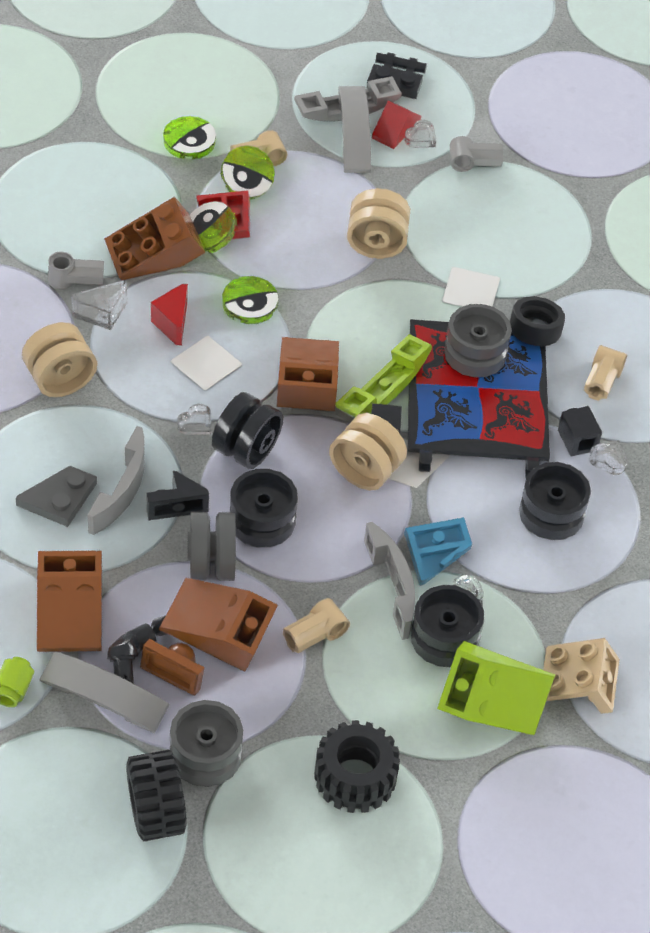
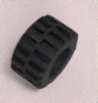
M353 720L352 725H347L346 722L338 724V730L332 727L327 731V737L323 736L321 738L319 748H317L314 779L317 781L316 787L318 791L324 792L323 799L327 803L334 801L335 808L341 810L342 806L347 807V812L354 813L355 809H361V813L369 812L370 806L377 809L381 807L382 800L386 802L389 800L397 782L400 752L398 746H394L395 740L391 735L385 736L386 730L381 727L375 729L373 728V723L367 721L366 725H360L359 720ZM347 760H361L368 763L373 770L364 774H355L345 770L340 764Z
M168 749L128 757L126 764L127 782L134 822L139 837L144 842L184 834L187 826L186 807L181 777L173 753Z

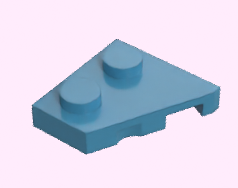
M464 517L405 528L404 535L419 586L426 584L472 547V541Z

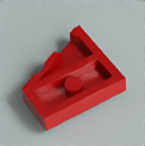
M248 190L196 195L199 207L214 201L222 202L228 206L227 210L212 224L222 240L250 237V196Z

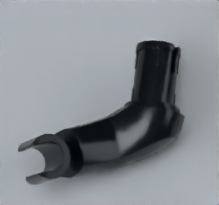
M165 616L155 618L151 626L145 623L127 631L109 647L107 659L113 662L115 675L134 684L132 661L135 660V657H138L140 651L143 650V645L149 639L156 642V636L167 635V633L159 630Z

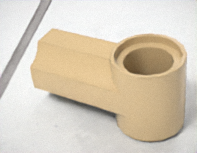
M273 130L263 132L257 140L230 146L232 162L241 166L265 162L269 166H277L283 163L288 155L278 133Z
M599 345L592 363V370L584 387V391L589 395V398L597 401L607 399L615 379L619 378L622 373L627 354Z
M326 598L318 602L311 609L309 615L283 628V636L292 652L300 653L325 638L331 641L341 637L350 627V621L332 599Z

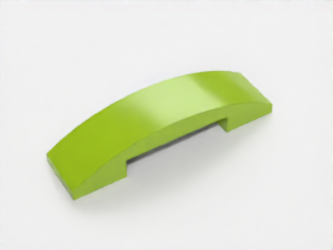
M408 334L391 350L392 360L361 389L353 386L335 403L336 408L356 417L358 414H371L372 404L387 405L418 373L432 350L431 344Z

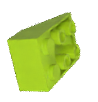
M463 641L457 648L437 709L468 721L535 735L555 674Z

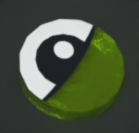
M179 117L171 120L165 126L163 132L164 147L170 154L178 158L185 159V156L192 157V159H200L207 156L215 147V129L208 121L200 117Z
M246 145L236 147L227 154L222 162L220 174L229 192L248 190L251 200L264 195L274 182L275 170L271 159L265 152L257 147Z
M215 201L205 203L190 214L205 252H216L225 247L233 238L237 219L234 212L226 204Z
M242 276L232 280L225 286L222 293L223 309L233 320L234 317L240 319V323L259 324L269 320L273 316V312L277 310L278 293L275 287L263 278Z

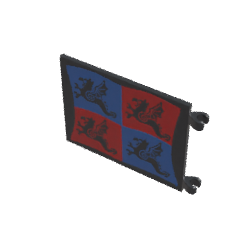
M410 319L409 334L432 346V350L424 364L409 383L408 452L419 453V471H431L432 454L525 460V478H527V475L534 467L539 466V461L549 462L546 346L529 345L517 339L511 332L504 366L497 373L490 376L471 377L459 373L446 361L444 348L449 322Z

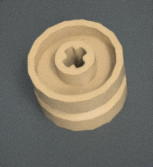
M369 189L356 195L351 202L347 240L350 246L359 254L369 258L383 259L401 253L407 245L411 210L408 202L400 194L388 189Z
M58 322L43 327L26 341L22 349L23 362L41 393L49 397H63L78 391L92 379L97 371V360L86 344L79 329L71 323Z
M363 413L358 414L345 428V431L330 445L329 455L337 471L348 482L358 488L371 491L378 490L391 476V473L406 459L407 448L400 433L388 421L374 414Z

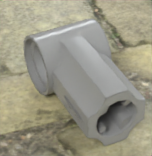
M458 136L452 139L449 144L451 166L456 171L466 172L474 166H502L503 144L473 143L470 138L465 136Z
M55 252L49 257L48 282L55 289L69 288L72 283L103 285L104 261L73 259L67 252Z

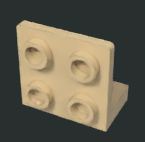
M605 638L550 645L546 648L543 670L555 674L547 701L588 696L589 700L594 703L601 714L613 712L620 659Z

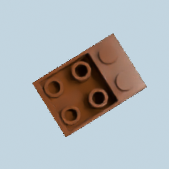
M175 197L104 238L117 274L122 281L182 267L205 253L190 214Z
M282 337L277 407L335 411L339 341Z
M38 551L37 652L102 651V551Z
M185 578L159 630L245 672L278 605L248 590Z

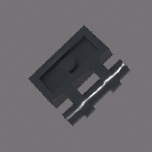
M390 52L387 54L377 53L375 63L384 64V66L373 64L367 80V87L368 81L392 76L402 93L401 96L417 99L423 75L416 74L415 72L425 74L427 63L418 62V59L412 57L409 59L396 57V54ZM393 67L406 69V71L394 69Z

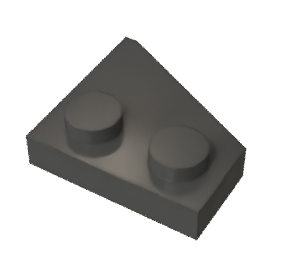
M68 466L17 495L15 498L16 506L68 527L96 486L97 476Z

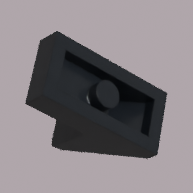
M175 470L173 471L172 478L173 489H161L146 493L149 521L191 515V512H209L208 489Z

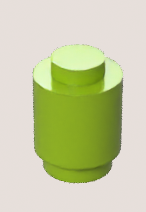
M22 657L5 659L0 669V704L3 706L16 707L18 702L23 701L34 675L30 662Z

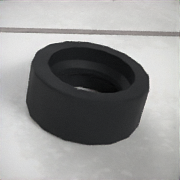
M537 296L524 297L517 300L513 305L509 320L512 334L520 341L529 345L549 346L556 343L561 337L565 323V313L559 305L546 298ZM526 318H537L548 324H536L528 321Z

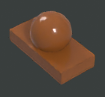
M149 639L143 645L140 668L195 696L201 689L205 667L195 663L194 650L188 644L175 643L166 648Z

